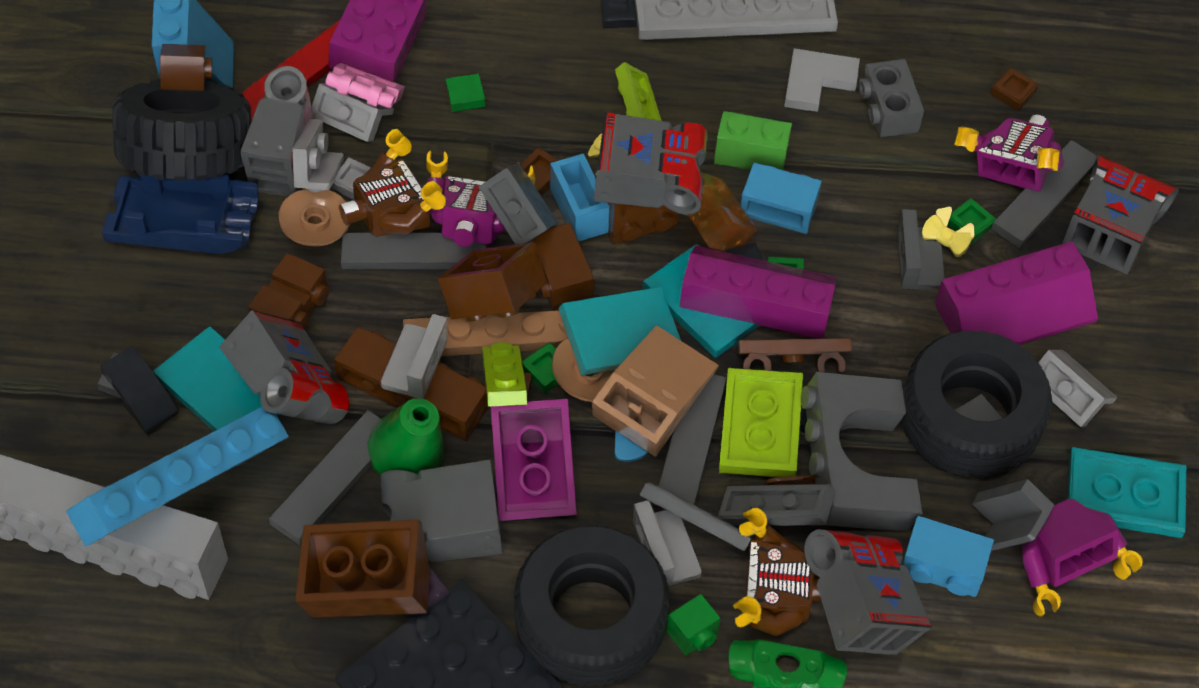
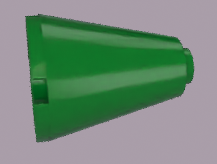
M421 398L409 400L376 423L367 442L373 469L381 475L391 470H402L418 474L420 470L439 468L444 456V443L439 413L431 402Z

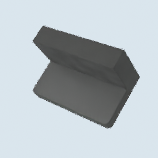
M520 163L507 167L479 186V189L515 244L527 243L558 223Z
M902 209L897 227L901 288L939 290L941 281L945 279L942 244L937 242V240H924L922 238L923 227H918L916 210Z
M1028 479L978 492L972 502V505L992 523L985 536L994 539L991 551L1033 541L1054 506Z

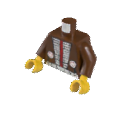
M393 129L387 134L385 139L386 144L390 147L388 152L383 151L374 165L363 176L356 178L353 182L354 200L339 205L340 215L345 225L363 220L371 234L377 237L390 234L408 235L413 230L430 227V209L440 210L446 204V197L442 194V188L435 181H430L421 188L402 159L396 160L397 156L409 154L412 145L407 137L398 129Z
M752 508L743 513V516L750 522L747 521L739 526V532L742 536L748 537L755 534V540H751L745 597L733 605L735 609L743 612L735 618V623L738 627L752 626L773 636H778L808 621L812 601L822 602L817 587L819 578L813 577V572L805 559L804 550L767 524V517L761 509Z

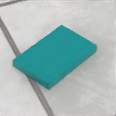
M696 244L644 280L643 289L662 287L672 317L716 359L735 345L736 341L742 340L761 325L679 307L684 275L690 253L695 246H699Z
M662 287L562 303L559 307V312L581 376L617 369L656 325L681 341Z
M209 326L152 372L162 386L214 432L261 408L262 405L260 395L253 393L219 347L225 339Z
M1072 447L1069 453L1067 499H1075L1087 508L1108 513L1118 528L1182 538L1185 533L1187 465Z

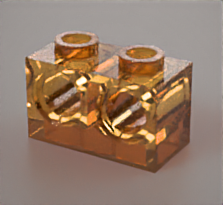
M701 172L703 177L701 208L698 212L687 215L709 247L726 250L742 246L757 231V228L724 180Z

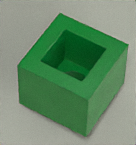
M702 594L668 615L666 632L682 653L687 656L696 649L699 652L707 649L716 641L720 617Z

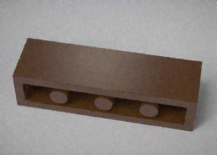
M357 327L334 359L337 380L395 408L400 407L409 400L416 399V397L381 387V379L396 344L388 341L382 334L376 331L369 332L361 327ZM438 363L424 399L436 407L439 413L441 430L467 442L489 408L486 387L476 378H466L453 372L446 364Z

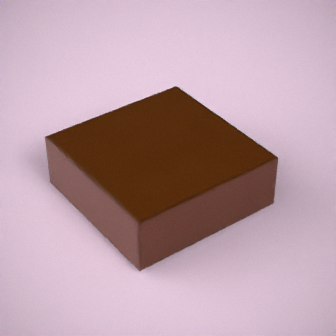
M1010 67L992 87L990 95L1019 111L1036 93L1039 84Z

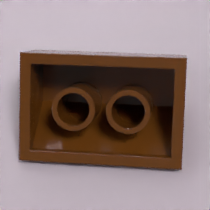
M419 519L303 526L295 602L312 618L427 613L430 570L422 523Z

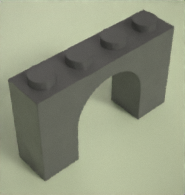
M816 372L809 384L802 389L801 406L803 409H806L807 416L805 438L806 441L810 442L811 447L809 460L810 474L816 476L815 484H830L836 491L826 525L908 532L914 525L917 515H922L917 479L877 476L861 470L845 455L839 439V431L849 428L893 431L906 414L902 381Z

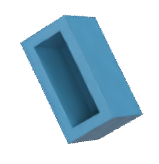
M584 153L550 163V190L565 222L571 224L578 242L608 233L610 207L607 202L593 201L596 178Z
M753 163L742 193L739 216L807 234L818 203L822 181L807 175L780 170L773 166Z
M917 515L902 565L907 566L912 580L916 582L932 583L945 587L956 595L976 597L985 575L994 539Z

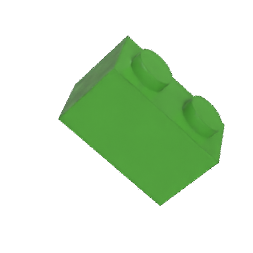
M723 111L717 136L714 164L751 170L753 163H758L784 170L792 123Z

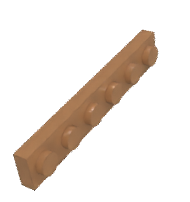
M559 311L516 313L505 318H500L498 314H493L476 321H467V318L451 319V317H447L448 341L441 356L482 354V347H490L497 342H507L513 346L519 345L520 352L538 351L549 342L557 348L562 341L568 338ZM431 318L403 319V325L412 324L427 328Z

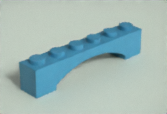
M261 407L88 496L66 510V513L85 547L189 490L264 452L289 436L277 415L267 412Z

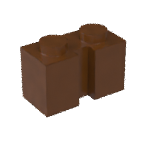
M570 223L551 227L529 241L536 244L547 283L538 291L542 299H548L552 311L559 309L562 303L594 298V277Z
M286 253L271 274L272 281L268 286H262L248 306L249 312L256 310L300 322L305 330L310 321V315L317 305L321 306L325 302L329 293L325 269Z

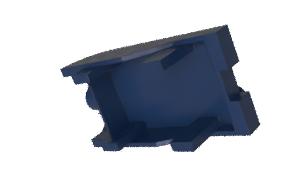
M140 175L141 178L119 176L113 195L115 203L118 205L115 213L108 212L102 230L104 241L219 254L233 252L238 248H247L250 241L252 219L256 217L259 204L257 183L230 180L229 175H223L218 178L210 177L200 181H195V179H187L185 181H175V179L160 180L149 175L147 177Z

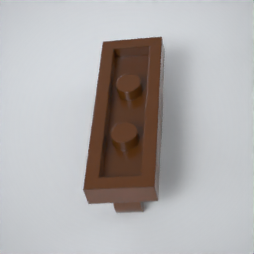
M851 338L739 340L735 342L736 354H747L742 362V369L751 370V362L757 359L762 362L763 371H771V361L766 355H782V362L788 363L804 362V355L821 354L815 362L817 372H824V362L826 359L832 358L836 362V372L841 373L845 370V360L839 353L851 352Z

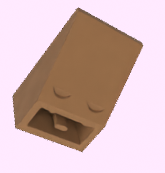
M656 325L613 372L592 401L593 416L656 457L714 375L719 365Z

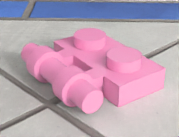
M343 63L336 65L333 72L328 73L325 85L337 89L339 94L344 96L352 94L367 100L366 104L374 107L382 105L390 109L394 103L402 98L405 89L403 85Z

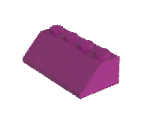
M1073 241L943 279L935 301V306L950 333L986 331L1002 335L1019 345L1095 323L1098 319L1090 270Z
M695 246L690 253L684 275L679 307L823 339L837 277Z

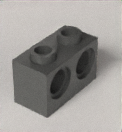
M906 59L866 64L864 77L859 80V92L861 98L867 100L868 119L871 125H875L879 138L918 133L924 109Z

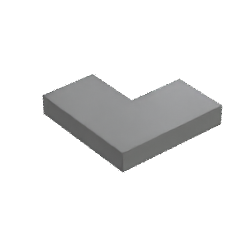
M794 49L784 107L818 112L822 86L855 91L860 58Z

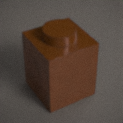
M162 44L160 53V89L204 91L205 79H212V58L205 57V45Z

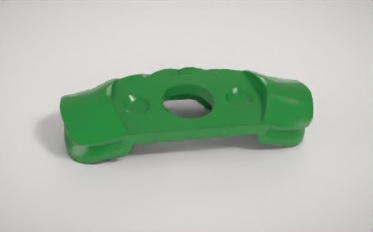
M759 639L735 640L729 649V672L731 676L737 680L752 682L753 688H842L847 675V665L843 660L832 657L822 651ZM782 655L793 656L798 661L799 668L794 672H784L776 665V659Z

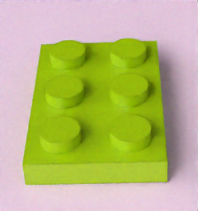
M728 368L719 473L769 477L796 476L803 373Z

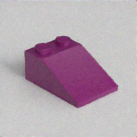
M568 399L527 402V405L491 406L499 521L577 515Z

